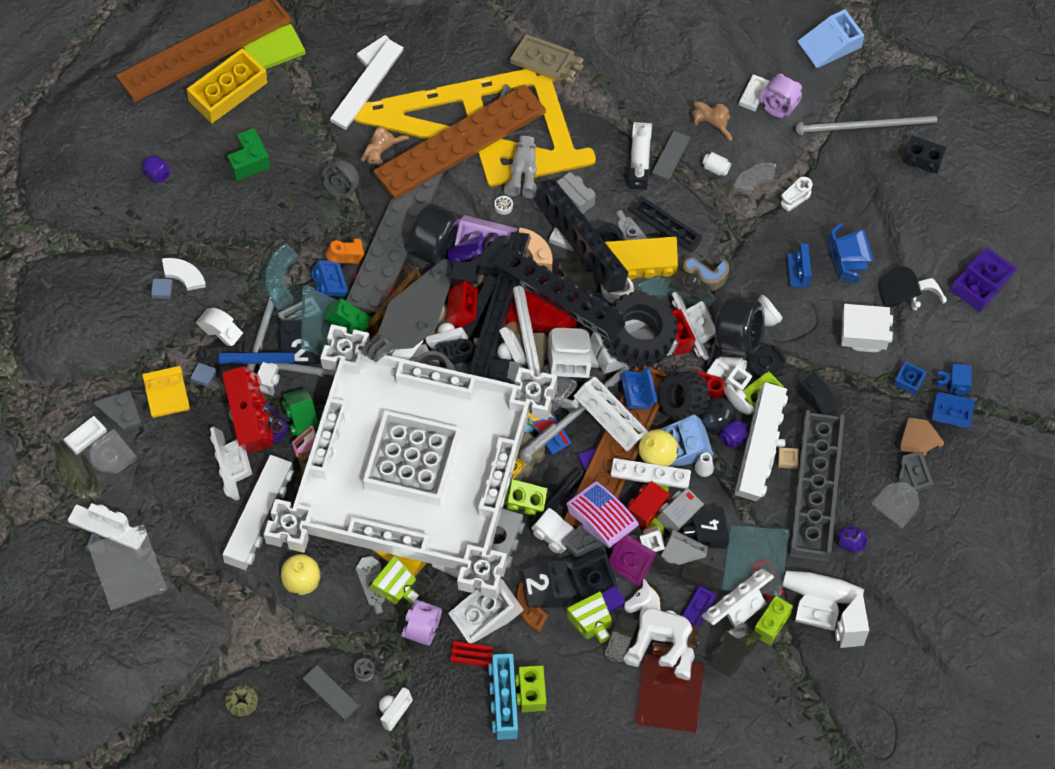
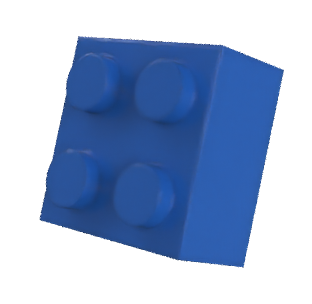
M905 362L895 380L894 386L916 395L927 371Z

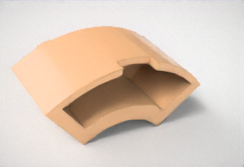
M519 228V233H529L531 236L525 257H531L539 266H546L552 273V253L546 241L533 231Z

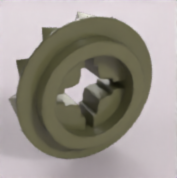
M236 685L235 688L229 690L225 703L228 711L233 715L247 716L256 709L258 697L253 688L246 685ZM236 696L241 697V698L244 697V696H246V697H245V701H246L247 704H245V703H243V702H240L239 704H237V703H238V698H237Z

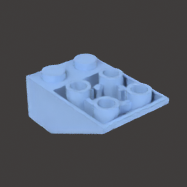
M845 9L828 17L798 40L797 43L817 69L862 48L864 34Z
M695 414L660 429L670 433L678 442L677 458L668 467L696 463L703 453H709L713 456L705 426L702 420Z

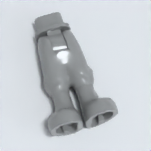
M520 136L513 164L511 165L512 178L504 187V193L507 196L516 197L520 194L521 175L524 173L522 195L526 198H535L537 186L534 183V176L537 168L534 137Z

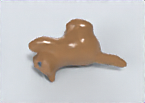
M694 102L695 110L692 111L695 126L700 122H707L716 129H719L731 142L732 136L726 129L730 119L728 108L723 104H716L714 108H710L705 103Z
M378 127L370 140L371 144L366 148L360 161L364 162L367 159V163L380 166V163H382L381 154L393 144L408 140L409 136L402 135L394 138L390 132L386 131L385 127Z

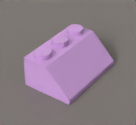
M464 215L460 219L455 245L481 233L485 239L481 243L484 250L498 236H506L505 244H508L511 232H518V228ZM475 254V255H473L472 257H470V258H468V259H469V260H475V259L478 258L481 254H479V255H476V254Z

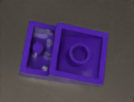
M986 248L967 266L965 272L954 282L950 291L981 312L1005 286L1017 268L989 248Z

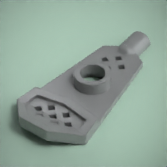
M622 210L616 213L619 218L618 226L624 233L625 240L648 239L631 217H626ZM634 230L636 233L630 234L629 231Z
M372 556L361 558L356 567V572L369 605L374 606L375 614L383 613L382 604L385 598L378 594L374 595L375 592L368 589L369 584L382 572L381 563Z

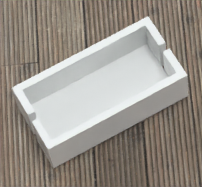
M639 320L625 322V329L633 337L640 340L655 338L654 332L646 323ZM594 331L590 338V343L595 355H599L597 360L603 373L616 371L626 366L627 363L623 361L620 363L617 361L616 356L612 357L608 353L610 349L605 348L603 344L604 339ZM676 339L668 355H671L677 345Z

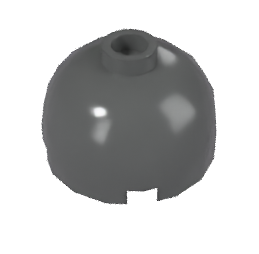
M335 161L325 167L322 172V176L324 175L325 179L323 181L324 186L335 197L340 195L343 198H347L354 193L359 185L358 171L347 161Z

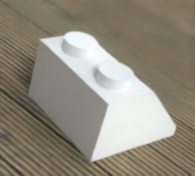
M863 593L856 596L842 613L840 621L837 622L835 639L839 641L840 648L864 646L869 633Z

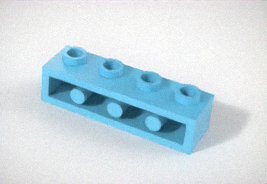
M513 654L493 655L492 663L489 664V676H493V682H490V695H494L495 700L491 701V713L496 716V721H492L493 733H497V740L517 739L518 723Z

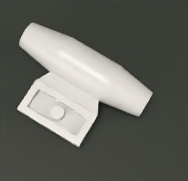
M786 571L783 581V587L805 595L799 602L795 622L833 631L835 630L839 612L837 603L851 604L858 594L864 592V589L841 579L811 572Z

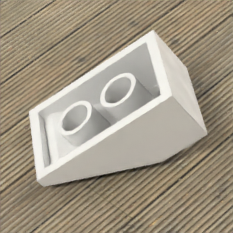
M501 579V587L497 599L483 596L481 589H476L474 593L470 594L448 614L468 643L473 644L509 623L523 611V608Z

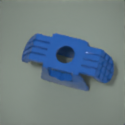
M840 223L831 231L827 238L839 279L857 283L860 280V276L848 270H867V262H871L873 257L864 230H859L836 239V234L844 226L843 223Z

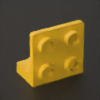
M181 366L142 374L153 418L190 409Z

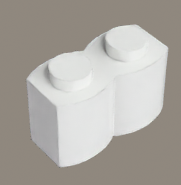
M550 508L542 514L531 528L534 531L533 534L538 539L545 540L553 552L560 554L566 550L562 545V541L575 530Z

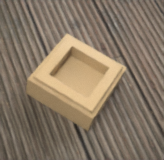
M779 447L778 468L798 469L799 449Z

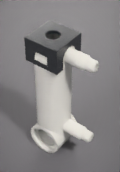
M633 123L629 189L647 190L652 123Z

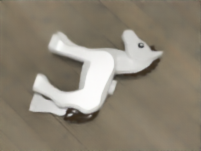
M643 579L642 587H639L635 595L626 601L624 605L626 612H641L637 641L633 647L629 648L623 659L626 664L638 667L651 640L674 643L673 647L666 655L661 656L659 665L673 667L681 656L680 664L676 667L674 673L678 678L689 680L691 677V665L694 659L692 648L697 649L698 639H700L698 628L693 623H690L688 619L677 615L673 611H661L664 601L662 592H660V589H657V586L647 583Z

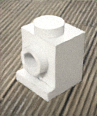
M263 362L258 372L262 383L260 386L261 392L272 396L275 393L274 385L278 384L280 375H278L279 367L276 364Z
M659 526L643 530V535H640L643 545L655 552L665 549V543Z

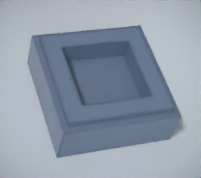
M153 279L152 298L171 299L172 279Z
M198 362L191 376V381L209 388L216 374V369Z

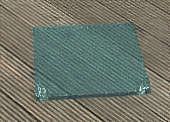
M308 285L303 286L301 349L321 356L324 346L328 345L327 337L331 327L323 321L327 306L337 300L316 291L315 288Z
M731 525L722 590L733 591L756 571L764 569L771 573L774 578L759 589L760 593L781 596L790 530Z

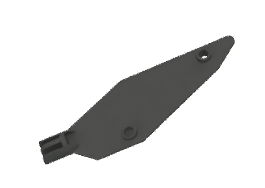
M443 259L389 302L377 337L362 349V354L365 357L368 355V358L376 363L391 350L414 348L436 330L451 284L452 268L448 259Z

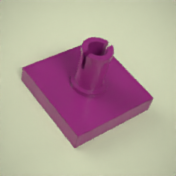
M625 535L617 541L609 562L614 571L640 586L657 553L629 535Z

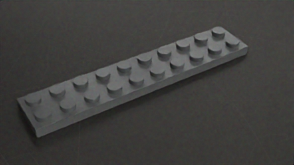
M444 172L398 199H391L346 301L362 312L378 317L382 316L408 257L407 242L414 222L421 210L427 204H431Z

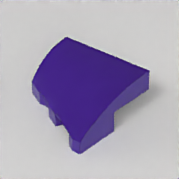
M482 233L448 249L451 265L454 264V261L460 262L475 254L479 255L484 251L481 243L485 239Z

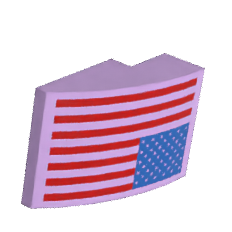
M597 481L567 503L569 514L580 521L587 532L609 548L639 525L626 507Z

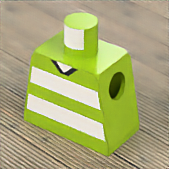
M396 556L391 559L368 588L394 604H397L402 597L412 604L419 596L418 593L410 588L416 578Z
M601 592L567 608V618L586 639L596 635L599 642L603 643L610 638L607 629L611 627L612 619Z

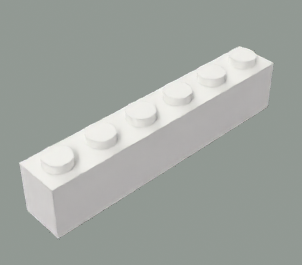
M765 382L759 389L734 495L758 501L766 493L767 486L765 481L769 478L771 472L769 464L775 455V449H773L774 442H777L780 433L777 431L778 425H781L784 417L782 408L786 406L788 400L786 388Z
M270 455L223 553L224 563L246 570L248 565H252L255 559L254 552L256 548H260L263 542L262 535L268 520L271 521V510L274 501L285 496L286 485L288 481L291 482L295 471L293 470L292 462Z

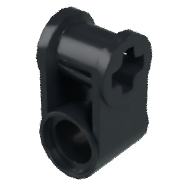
M469 339L443 342L436 346V351L444 354L453 365L469 362L474 357L473 344ZM467 349V350H469V351H467V352H462L461 350ZM439 361L441 367H447L443 362Z

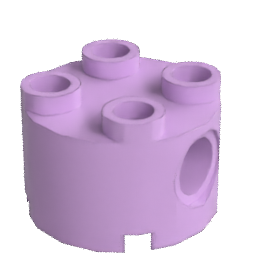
M777 74L760 94L761 104L764 102L766 105L764 107L765 110L773 116L783 118L785 115L789 116L802 99V86L799 82H794L783 74Z
M415 599L412 609H409L405 621H408V625H405L402 637L429 646L435 636L434 631L438 628L442 609Z

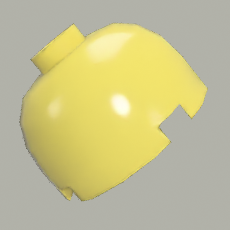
M660 429L651 430L641 438L639 454L645 463L668 467L677 458L678 442L667 431Z
M297 554L289 557L284 562L281 568V581L288 592L305 595L317 588L321 574L317 562L312 557L306 554Z

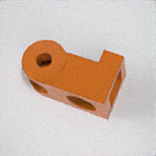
M353 239L351 243H342L338 240L333 241L325 252L326 258L336 263L358 264L364 256L361 239Z

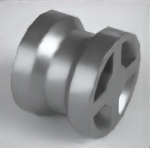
M362 658L356 661L354 664V675L357 681L367 683L373 679L374 665L371 660Z

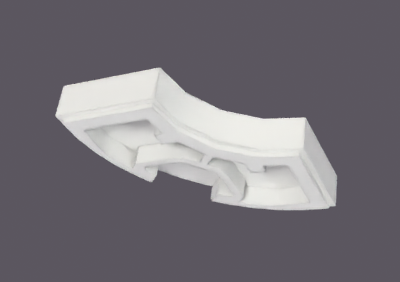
M162 259L165 278L180 280L185 285L187 291L206 287L202 274L192 264L181 259Z

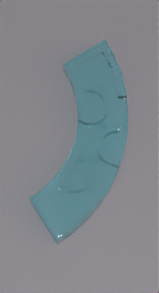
M287 243L283 244L272 255L265 276L268 296L278 310L293 301V296L286 287L284 277L288 267L298 258V254Z
M657 277L638 284L639 290L650 296L655 295L657 298L672 296V293L676 292L681 298L690 301L694 305L703 301L706 308L717 300L710 291L700 284L697 285L689 282L688 279L680 277Z

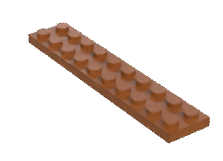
M263 0L117 74V80L132 100L136 102L291 23V18L277 0Z
M524 84L375 169L374 175L391 197L396 200L544 115L546 109Z
M636 365V367H635V369H634L633 372H641V371H643L645 368H650V367H647V366L644 365L643 368H637V365ZM650 368L656 394L659 395L658 387L661 386L660 382L662 379H665L664 376L667 374ZM623 393L619 402L649 432L660 408V399L657 396V402L648 410L628 409L625 393ZM606 430L575 497L597 481L618 499L626 479L611 477L613 460L616 458L635 461L639 453L640 440L627 452ZM568 510L564 521L576 530L582 523L570 515Z

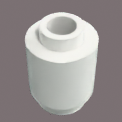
M714 152L710 155L707 154L703 160L704 169L719 176H726L731 167L728 159Z

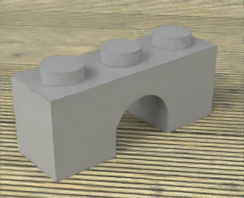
M502 508L495 533L503 536L505 541L500 544L492 543L490 552L494 550L506 553V568H510L513 559L511 553L512 550L516 551L519 540H517L518 534L523 533L525 523H523L522 514Z

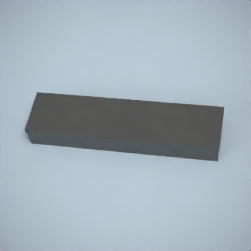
M806 410L789 557L829 562L832 549L845 415L837 417L810 413V410Z

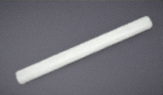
M521 286L514 287L513 292L529 370H534L536 377H541L525 291Z

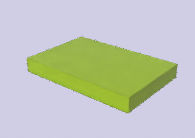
M291 24L283 26L243 47L265 70L306 54Z

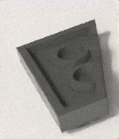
M583 524L562 541V545L575 557L605 545L583 528Z

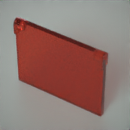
M644 655L636 724L696 733L704 664L692 662L691 677L689 680L678 678L674 673L681 660H677L676 665L673 667H663L659 665L661 657Z

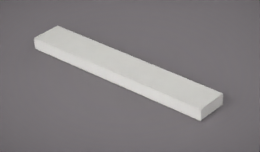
M389 39L386 41L330 118L332 123L345 130L348 128L403 52L402 46Z

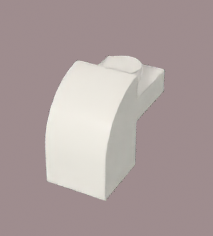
M217 308L206 309L196 322L208 335L216 334L227 346L234 345L243 334L232 322L234 319Z
M718 358L706 372V374L722 378L725 383L724 386L730 384L735 391L738 389L743 391L752 378V375L740 366L736 365L731 369Z

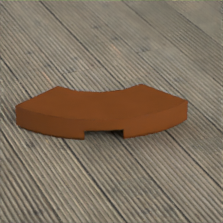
M521 582L517 593V601L523 608L520 616L529 628L539 634L548 618V614L542 611L541 608H528L524 584Z

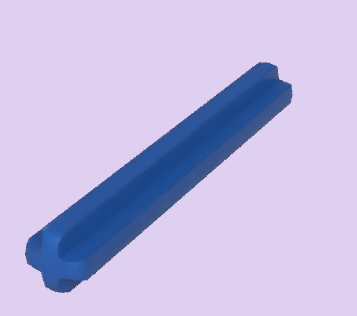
M220 353L218 360L220 364L294 363L295 354Z

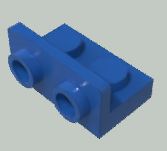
M801 244L799 251L789 253L787 256L791 288L809 287L810 285L808 244Z
M318 260L311 271V276L314 279L320 301L325 302L329 296H346L348 289L340 264Z

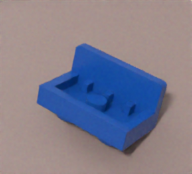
M645 368L641 372L624 371L621 373L628 409L648 410L657 402V394L654 389L650 368Z
M937 392L932 420L970 428L975 400Z

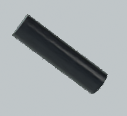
M643 196L631 209V213L664 235L676 237L677 243L690 252H694L702 240V235Z

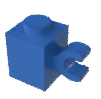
M952 364L950 373L939 371L937 377L943 378L944 381L938 380L937 386L945 387L949 384V393H955L956 395L969 394L972 381V365Z

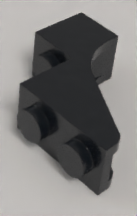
M498 236L473 261H454L451 287H455L463 281L474 287V284H478L479 275H489L498 278L499 273L492 262L508 245L505 244L506 236Z

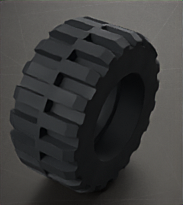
M630 292L629 296L627 294L620 296L609 307L611 309H618L623 314L624 321L639 320L646 323L655 335L653 339L640 340L630 335L625 327H623L612 342L601 336L604 339L603 344L605 348L610 349L608 353L612 357L616 356L617 361L620 363L622 361L627 363L626 366L632 367L637 365V368H643L644 365L651 367L655 363H660L668 355L678 332L675 315L672 316V309L665 306L666 302L656 299L657 296L655 295L649 296L645 292L640 294Z

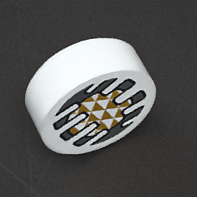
M508 196L498 197L494 202L495 211L501 215L509 214L513 209L512 199Z

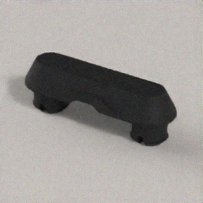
M246 343L223 348H201L197 353V360L201 364H220L218 360L220 353H252V350Z

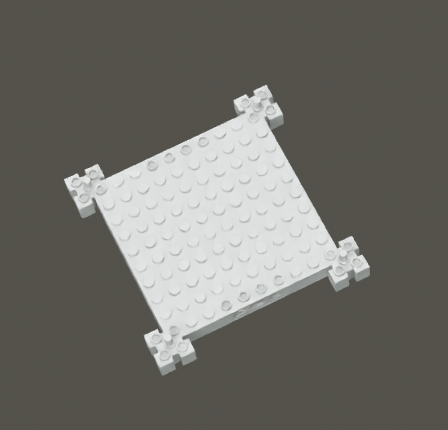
M331 324L327 337L328 345L324 346L320 359L323 369L336 371L334 381L293 509L291 502L275 499L271 510L273 521L268 520L264 532L266 544L282 547L283 542H286L289 549L305 552L309 540L308 534L460 570L457 580L458 590L474 593L475 588L481 589L483 596L497 599L501 587V576H504L507 566V554L494 550L490 552L529 413L532 411V417L548 420L552 407L551 399H554L557 389V376L542 373L541 377H536L534 370L519 367L514 385L385 355L375 363L374 360L372 361L368 358V355L365 357L362 354V349L370 343L369 333L353 330V334H348L347 328Z

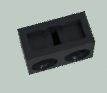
M911 136L903 163L938 174L947 147Z

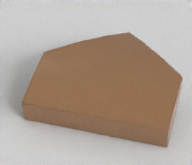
M908 418L901 442V451L922 452L923 456H925L927 451L936 446L941 447L944 445L943 440L928 421Z

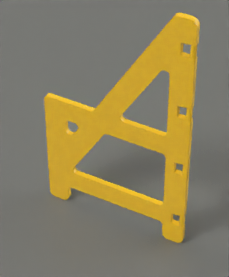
M527 69L437 87L432 90L394 96L380 101L366 102L354 118V121L374 127H385L386 130L430 139L451 126L405 116V112L461 101L468 117L484 108L481 100L482 96L502 92L505 84L510 86V90L517 89L525 84L527 87L533 86L535 88L538 100L546 109L544 119L554 150L551 151L538 147L535 148L537 171L534 178L591 166L596 162L593 149L584 148L576 150L573 147L553 86V82L557 80L543 75L536 76L535 72ZM492 82V86L482 87L481 85L483 83ZM437 93L438 97L428 99L427 95ZM383 105L382 109L373 110L372 108L373 106ZM500 139L478 152L487 183L490 187L507 184L511 180L512 164L502 165L500 159L513 160L517 149V142ZM522 173L521 180H524L525 174Z

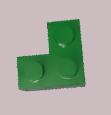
M255 129L237 134L240 151L227 155L229 168L235 180L238 181L269 169V156Z
M340 298L327 306L323 321L330 326L332 324L345 327L348 334H353V330L367 332L371 317Z
M306 389L284 394V401L281 403L287 418H291L292 424L289 426L292 436L298 438L310 426H313L317 434L319 424L312 398Z

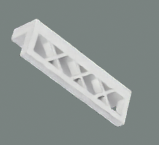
M596 377L585 383L574 395L627 452L648 433Z

